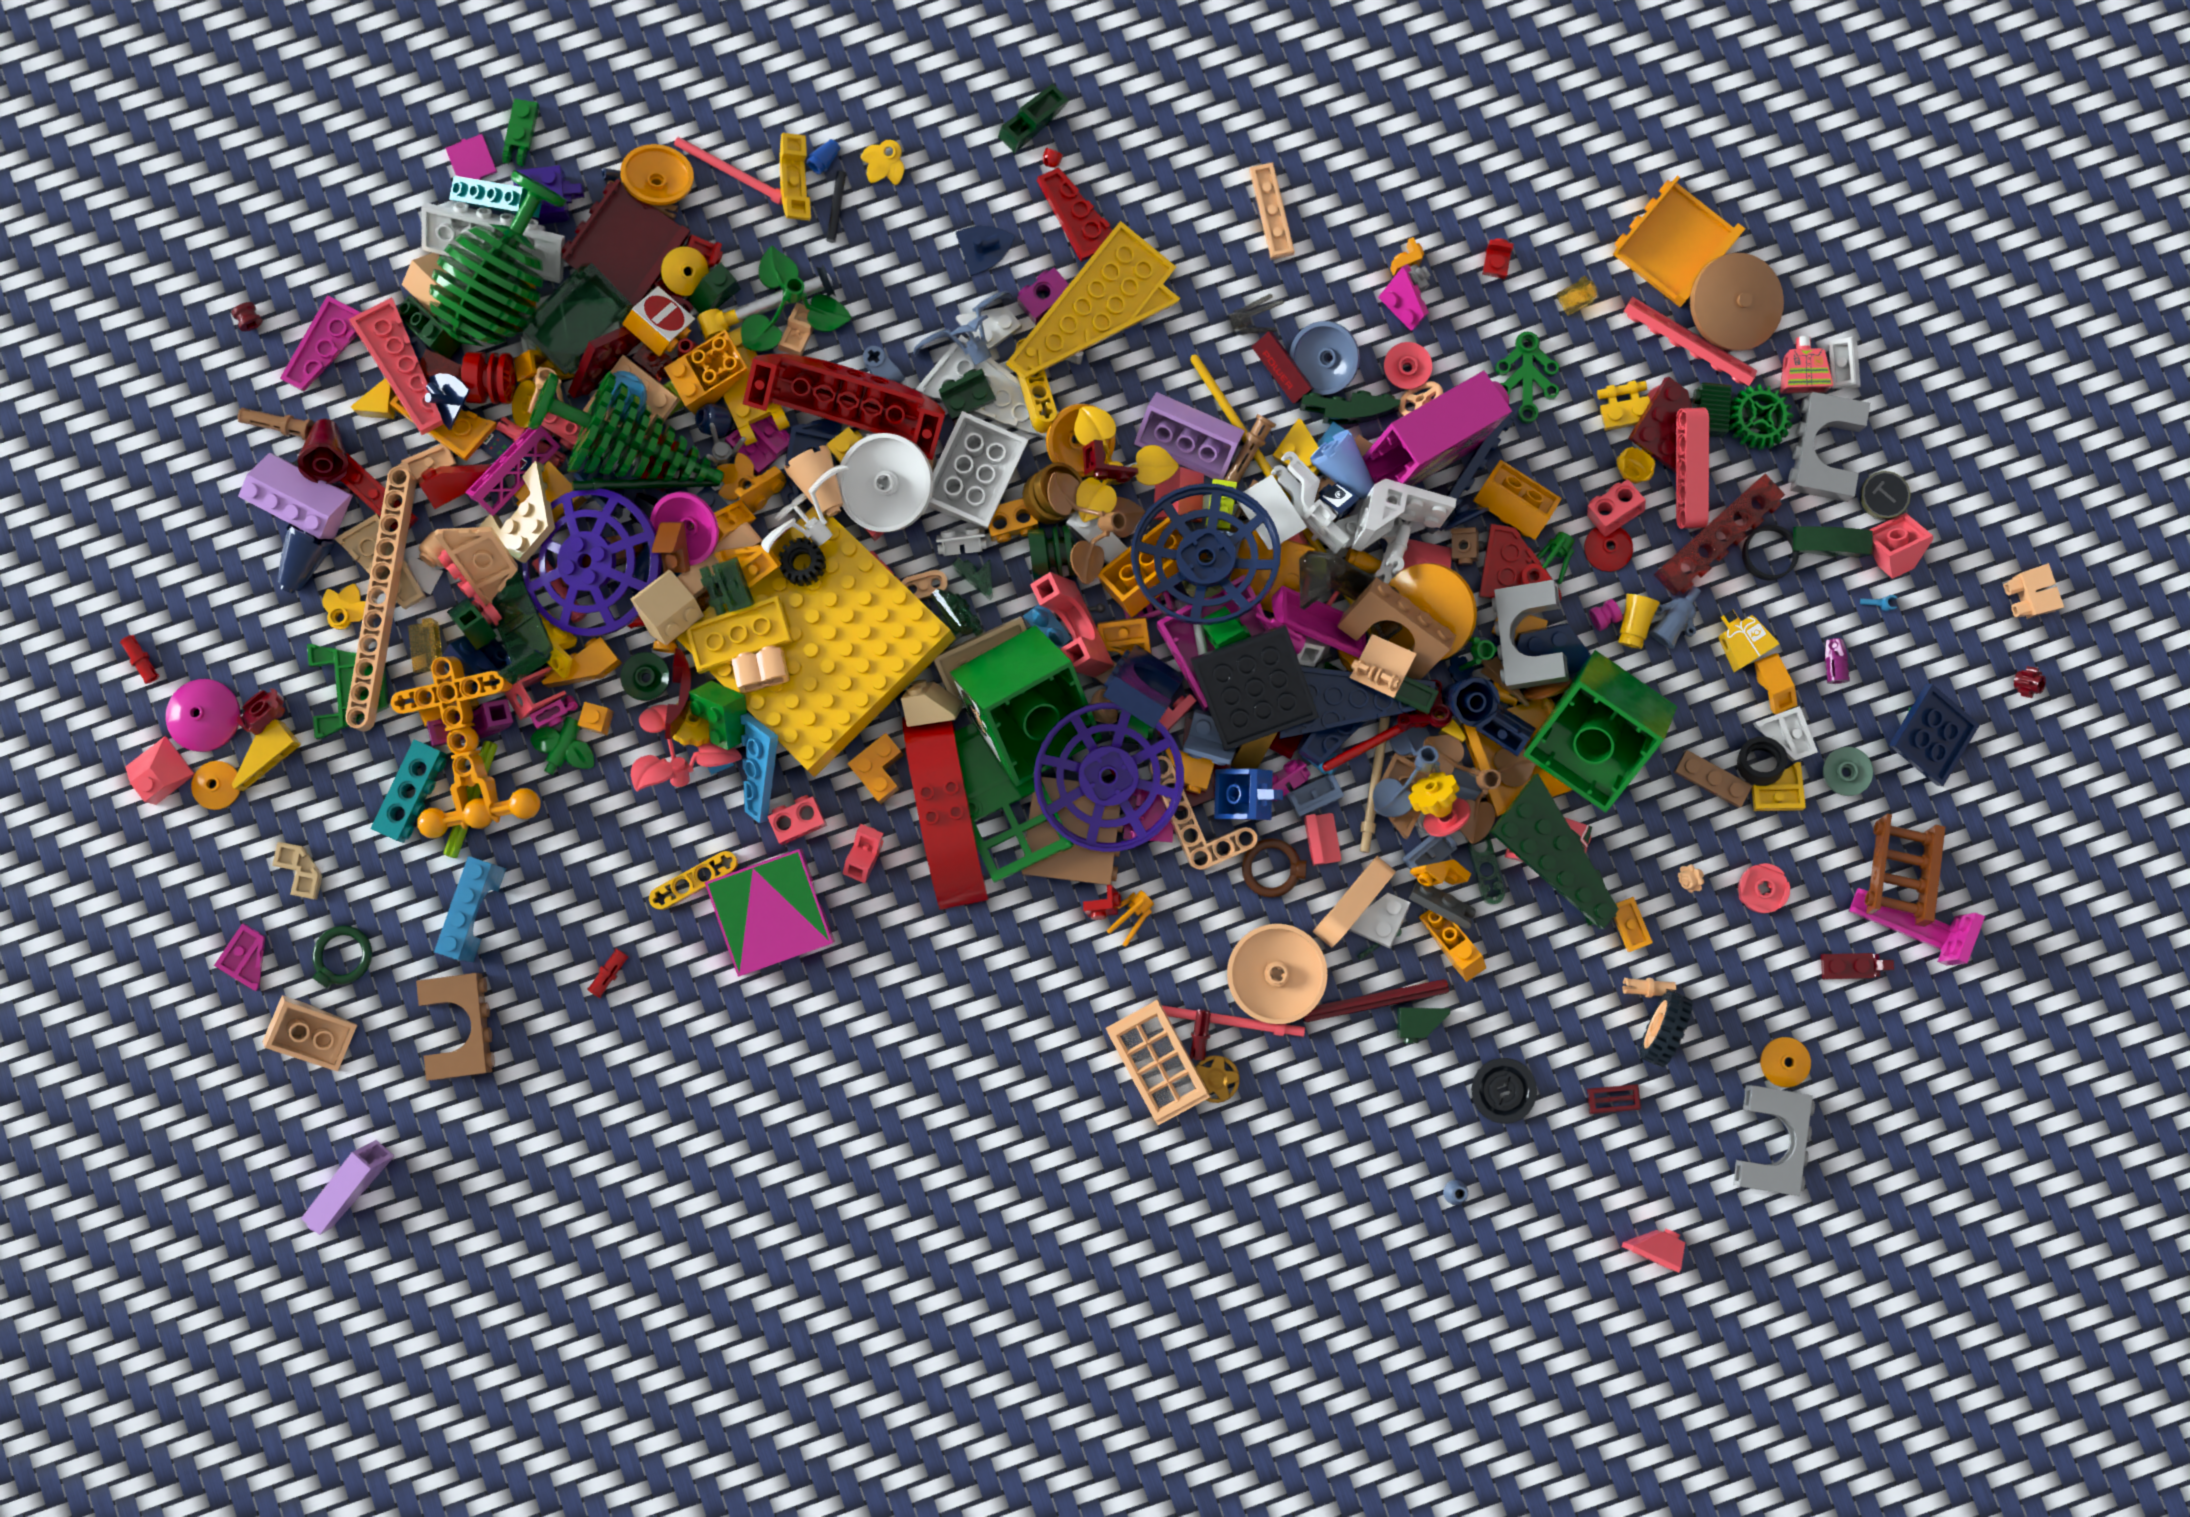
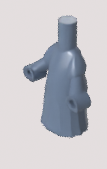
M1693 586L1685 598H1676L1664 605L1659 604L1657 609H1660V612L1656 610L1655 615L1659 616L1664 611H1669L1649 632L1650 636L1665 647L1674 649L1687 623L1684 633L1686 636L1692 637L1696 633L1693 619L1696 615V609L1693 603L1701 590Z

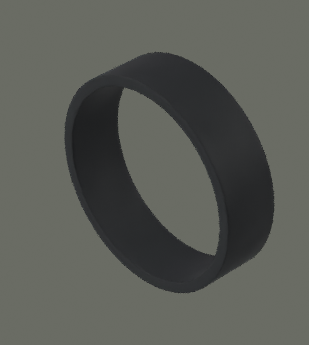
M1766 525L1755 530L1745 540L1742 548V559L1747 570L1755 577L1762 580H1777L1793 570L1798 562L1799 552L1793 551V534L1781 526ZM1762 531H1774L1788 540L1792 548L1793 557L1791 565L1786 572L1778 575H1768L1754 567L1749 558L1748 548L1755 534Z

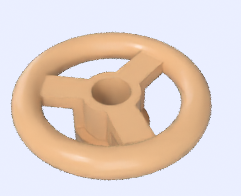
M1426 381L1418 388L1407 390L1400 398L1401 402L1398 408L1400 414L1405 416L1412 412L1406 410L1405 405L1407 402L1413 403L1415 409L1431 401V397L1435 394V398L1442 395L1443 389L1441 385L1433 381ZM1423 389H1430L1425 393L1414 395L1415 393Z

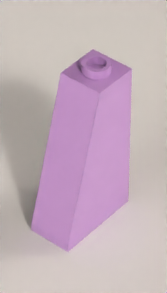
M377 1140L353 1151L301 1219L310 1230L318 1235L331 1229L388 1165L394 1155Z

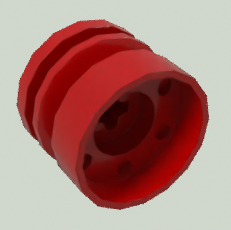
M484 352L465 353L462 362L461 381L470 389L465 401L467 403L484 404L489 396L493 404H498L499 402L502 404L512 403L515 393L516 374L513 357L510 353H502L501 355L492 353L489 361Z

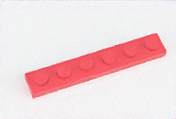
M1632 297L1623 311L1627 313L1628 318L1632 321L1642 322L1647 325L1648 329L1654 334L1664 335L1669 338L1671 344L1686 348L1693 357L1706 360L1711 363L1712 368L1719 372L1724 371L1728 373L1735 382L1739 384L1745 383L1750 386L1757 373L1756 369L1712 345L1707 340L1636 298Z

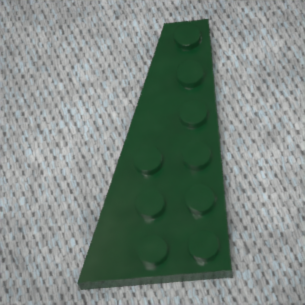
M1534 774L1490 830V833L1596 926L1604 929L1619 909L1540 776Z

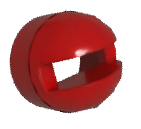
M1045 148L1042 159L1046 167L1055 168L1061 163L1063 154L1053 149Z

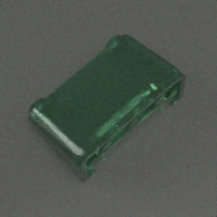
M584 263L535 310L532 316L530 315L526 319L528 322L524 327H519L516 332L562 374L566 375L569 373L571 375L578 369L580 364L578 361L585 352L588 342L598 338L612 323L617 321L620 323L624 322L633 305L593 263Z

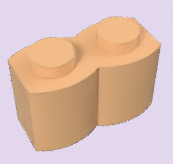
M766 646L756 654L744 652L732 660L737 688L741 693L756 691L766 686H774L790 680L784 652L780 647Z

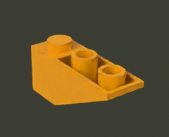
M602 637L598 639L592 638L584 645L585 648L581 652L570 655L573 661L567 678H562L552 669L541 682L546 687L553 688L602 679L623 663Z
M1431 910L1419 916V919L1450 963L1466 982L1487 968L1483 955L1457 924Z

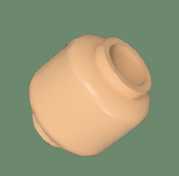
M435 531L431 532L419 545V557L432 568L436 566L443 567L437 557L441 555L440 552L445 550L435 537Z

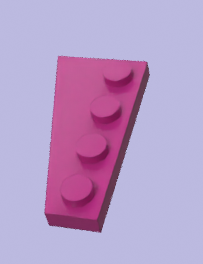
M327 295L280 379L304 392L358 335L349 319L361 312Z

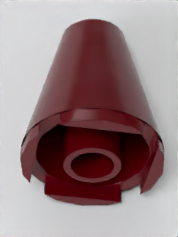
M320 419L314 423L297 458L300 473L312 482L318 483L320 480L327 481L326 484H332L340 481L347 474L349 466L347 454L338 426L330 419Z

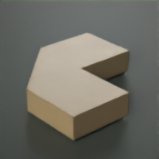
M277 842L272 866L296 870L290 895L317 900L323 875L305 847Z

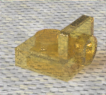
M1585 275L1577 283L1558 292L1556 297L1567 316L1593 303L1597 297V289L1593 281L1588 280Z

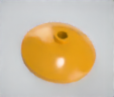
M648 144L637 147L625 156L621 165L620 174L625 189L633 197L647 204L669 205L676 203L690 192L693 185L694 173L688 159L679 151L665 145Z
M1074 404L1061 410L1050 424L1046 436L1047 452L1052 463H1065L1076 470L1080 477H1087L1084 476V445L1078 440L1073 443L1072 437L1075 435L1074 428L1079 409L1085 406H1093L1089 404ZM1115 435L1105 440L1111 457L1115 448Z

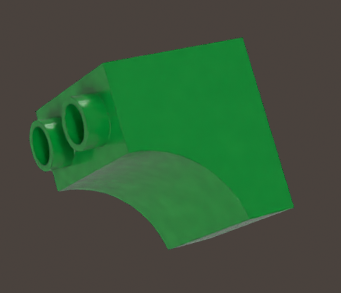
M1594 650L1572 679L1570 687L1564 691L1550 715L1530 741L1523 756L1595 806L1607 812L1665 740L1677 706Z

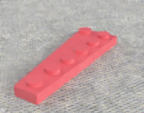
M391 297L350 318L349 321L421 435L443 425L444 423L436 403H427L425 401V395L429 393L426 389L427 381L393 298Z

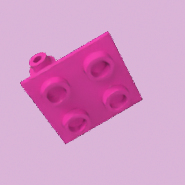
M1135 789L1134 793L1128 798L1134 811L1142 805L1149 791ZM1157 794L1150 808L1139 817L1146 831L1166 811L1159 794ZM1171 821L1148 841L1173 843L1174 828ZM1130 823L1124 825L1123 839H1132L1137 836Z

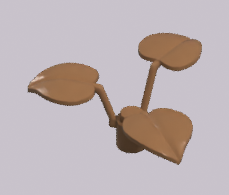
M1054 472L1048 482L1047 494L1049 503L1055 512L1061 515H1068L1073 508L1076 511L1099 516L1098 527L1103 533L1093 538L1090 543L1085 540L1077 542L1070 554L1073 570L1081 582L1086 585L1095 580L1104 564V551L1100 546H1096L1095 543L1104 537L1110 536V532H1113L1120 538L1129 536L1145 514V510L1135 502L1123 497H1117L1115 508L1112 512L1108 513L1079 507L1076 505V494L1080 485L1078 480L1070 474Z
M1450 735L1430 736L1424 740L1423 746H1432L1438 751L1437 761L1440 762V772L1451 775L1454 768L1476 775V784L1482 789V792L1476 797V801L1465 800L1470 806L1471 813L1468 821L1459 830L1470 843L1475 844L1488 834L1495 820L1493 805L1489 802H1480L1482 797L1488 794L1489 789L1497 788L1501 781L1511 787L1523 785L1530 778L1536 764L1523 756L1526 748H1523L1518 757L1502 748L1493 758L1497 770H1474L1458 764L1464 757V748L1458 739Z

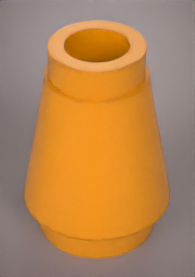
M1349 548L1344 560V566L1349 567V570L1375 574L1382 564L1381 560L1367 552Z

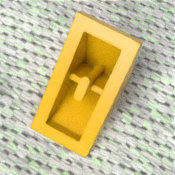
M385 378L350 407L361 417L394 419L395 410L390 406L389 402L396 394Z

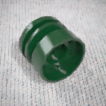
M1063 525L1064 537H1058L1057 526L1052 529V538L1048 539L1044 528L1027 530L1034 581L1051 572V568L1056 567L1057 574L1063 577L1062 566H1068L1069 577L1075 576V571L1070 562V554L1075 545V540L1069 525Z

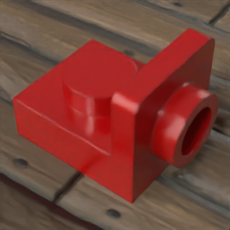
M1502 238L1490 240L1486 248L1482 275L1506 279L1514 244L1508 243L1506 239Z

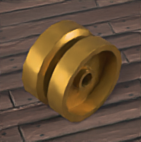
M1054 462L1046 466L1038 473L1029 477L1024 484L1022 492L1024 505L1029 514L1044 524H1056L1076 512L1072 508L1068 515L1058 514L1051 507L1048 500V482L1054 472L1070 474L1080 484L1083 482L1079 473L1065 463Z

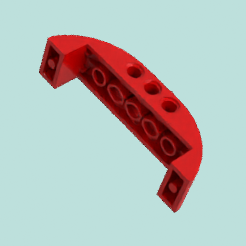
M765 354L753 357L743 399V405L767 411L770 404L774 403L873 433L899 435L915 443L924 452L927 459L931 460L934 458L945 417V411L935 401L906 385L833 362L791 354Z
M902 717L911 781L926 857L939 909L988 900L984 875L981 870L954 733V722L950 720L907 727L905 717Z

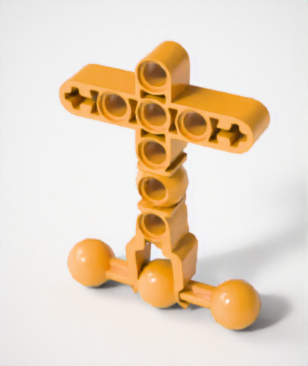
M454 656L436 658L431 665L434 684L399 691L391 699L392 709L399 714L414 713L439 707L443 723L447 726L445 731H450L447 736V745L450 751L455 754L451 755V759L454 758L453 772L455 783L451 785L450 791L456 811L445 813L438 808L425 809L417 819V827L420 833L425 837L437 839L443 836L449 827L461 825L464 830L468 826L475 829H483L488 827L492 821L498 823L500 816L513 814L520 819L534 817L540 809L541 800L538 794L531 789L520 788L512 794L509 800L498 802L495 779L488 776L485 770L483 759L479 755L481 752L476 750L479 745V737L472 728L475 724L472 723L473 711L470 700L509 691L514 683L512 675L507 671H489L465 677L462 663L458 658ZM446 662L450 666V670L448 673H446L444 669V665ZM500 680V683H499V684H497V685H492V686H491V684H490V682H489V681ZM474 681L478 685V690L476 693L473 691L472 688ZM451 686L455 690V695L453 698L451 697L449 691ZM428 692L432 695L431 702L427 700ZM414 698L415 703L405 704V700ZM456 711L460 713L459 722H457L455 719ZM461 735L466 739L465 746L460 742ZM467 759L471 763L470 770H468L465 766V762ZM479 784L483 798H474L468 802L467 786L474 787Z

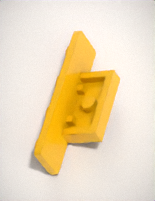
M515 603L509 604L505 623L562 678H567L573 659L564 650L575 647L577 638L572 633L563 631L551 624L540 613L527 616Z

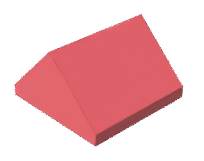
M1179 467L1172 477L1155 485L1154 503L1176 489L1204 483V474ZM1203 495L1190 496L1178 500L1172 505L1180 516L1194 510H1201L1203 507ZM1162 510L1153 520H1165L1168 516ZM1202 518L1194 519L1188 522H1202Z

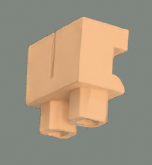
M2049 563L2022 572L2003 584L2008 596L2016 593L2019 595L2021 602L2011 605L2014 617L2026 616L2028 619L2064 608L2057 586L2047 589L2056 584Z

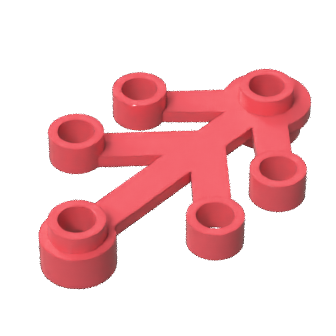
M445 550L440 552L441 555L437 557L438 560L455 580L457 578L461 580L457 583V586L463 594L467 595L469 599L471 597L475 599L471 603L478 609L489 625L493 623L497 626L499 624L498 621L503 618L490 602L485 606Z

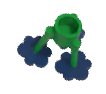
M1471 637L1469 642H1472L1471 654L1474 658L1469 662L1465 656L1460 658L1453 656L1450 658L1451 665L1448 667V671L1453 674L1454 681L1459 682L1471 678L1470 674L1474 671V665L1480 664L1482 660H1492L1498 655L1497 646L1500 644L1496 643L1494 637Z

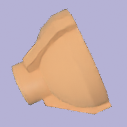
M1100 689L1092 696L1089 705L1112 701L1103 696L1106 689ZM1118 710L1092 711L1095 721L1113 724L1117 722Z

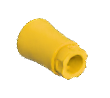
M1626 594L1625 611L1618 643L1627 647L1642 649L1660 602L1641 595Z

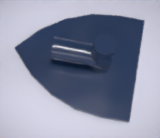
M974 226L955 232L970 276L982 273L999 263L1008 253L1015 239V236L1007 231L992 226Z
M436 374L429 377L430 383L426 386L429 393H426L425 401L427 403H436L444 425L451 430L470 389L456 376Z

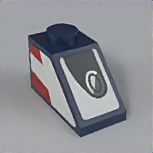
M1339 482L1333 486L1330 484L1326 485L1318 493L1320 495L1318 499L1327 504L1337 516L1333 520L1334 523L1351 513L1359 501V497Z

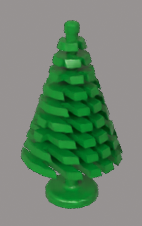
M610 371L600 384L594 396L596 398L590 405L588 412L555 399L554 394L559 379L556 374L551 372L548 375L532 411L528 428L537 430L542 424L546 413L554 414L581 426L577 436L578 439L572 450L573 454L568 463L570 465L567 469L568 472L576 473L586 456H589L585 461L583 473L592 474L599 465L600 458L604 453L602 458L604 461L600 465L599 470L601 474L609 475L615 462L618 460L617 464L619 465L615 470V476L623 477L628 472L635 458L631 477L639 478L650 461L649 457L653 456L647 471L649 473L646 477L647 479H656L662 470L663 463L666 461L668 464L665 466L662 475L664 477L663 480L671 481L676 470L680 467L682 469L679 472L678 481L686 482L691 473L694 472L696 473L693 480L694 483H702L705 478L717 485L722 482L724 472L711 468V461L706 456L702 458L700 464L696 462L699 450L694 445L691 446L686 456L683 455L686 450L687 439L682 435L677 439L675 447L670 450L675 437L674 432L676 431L670 424L664 430L660 443L657 444L664 419L657 414L649 425V416L652 414V408L648 404L642 406L636 417L640 398L635 394L630 395L626 407L623 409L628 387L621 382L612 395L611 392L615 387L616 376Z

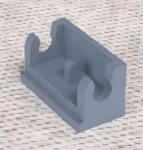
M1334 774L1327 775L1286 794L1297 819L1344 797Z
M1430 835L1404 856L1402 860L1410 870L1411 868L1438 863L1457 849V843L1450 835L1442 837Z

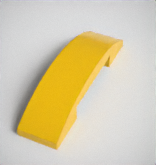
M782 133L780 143V187L786 218L810 221V197H807L805 159L807 157L806 135Z

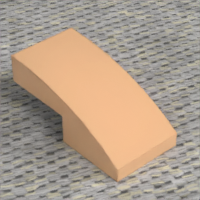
M796 303L787 320L788 326L778 344V350L791 355L802 356L814 329L808 322L807 315L810 310L806 309L805 305Z

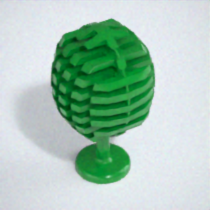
M513 170L511 180L526 189L527 195L510 227L489 224L501 231L504 236L501 237L483 227H472L468 231L488 242L491 246L468 235L459 234L454 240L467 250L448 244L444 251L455 260L440 256L437 264L448 273L437 269L433 270L432 278L443 288L430 284V295L439 301H429L431 312L453 325L451 327L444 322L436 321L450 337L462 344L485 347L473 340L471 336L492 345L505 342L506 340L496 333L506 337L515 336L519 331L511 324L525 327L529 322L527 318L518 313L523 312L526 315L533 316L536 310L524 298L534 302H539L541 294L527 283L543 288L544 279L533 270L517 262L516 259L527 266L543 271L542 260L519 246L521 243L530 249L536 250L523 233L541 200H545L557 207H563L567 200L516 170Z

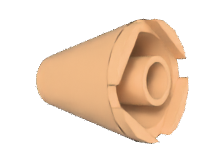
M826 445L819 446L821 451L815 453L813 449H809L789 461L790 467L784 466L786 473L813 506L814 503L808 490L821 475L834 467L831 452ZM835 474L825 480L815 493L822 514H827L828 517L841 512L840 507L843 506Z

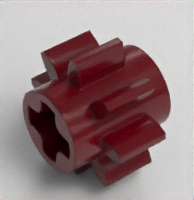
M2027 666L2026 670L2018 671L2014 678V688L2018 689L2017 692L2021 693L2023 697L2033 698L2034 694H2041L2046 685V677L2042 675V672H2039V668Z

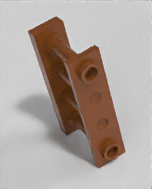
M1886 814L1877 820L1874 825L1873 832L1876 835L1870 888L1865 896L1866 914L1872 915L1880 910L1881 906L1913 913L1916 917L1915 925L1925 927L1935 921L1945 826L1934 825L1922 833L1891 826L1892 814ZM1889 836L1921 842L1924 846L1923 855L1917 856L1888 849ZM1890 859L1919 866L1921 878L1916 880L1885 873L1886 860ZM1889 883L1915 889L1919 893L1918 902L1914 904L1883 897V884Z

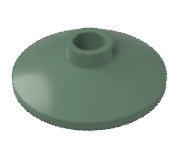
M1841 747L1831 752L1826 758L1823 766V776L1827 785L1834 792L1843 796H1854L1865 791L1870 785L1873 778V766L1869 757L1861 750L1854 747ZM1843 768L1849 771L1848 777L1842 775Z

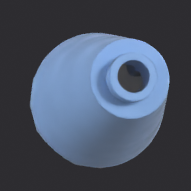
M1344 430L1332 437L1334 440L1330 443H1323L1310 457L1311 463L1333 482H1339L1359 498L1365 499L1374 486V482L1353 435L1349 430Z

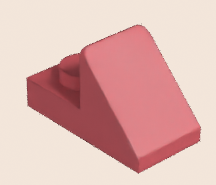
M1191 694L1186 698L1182 695L1172 705L1175 709L1172 711L1168 707L1159 722L1169 731L1196 704L1197 700Z

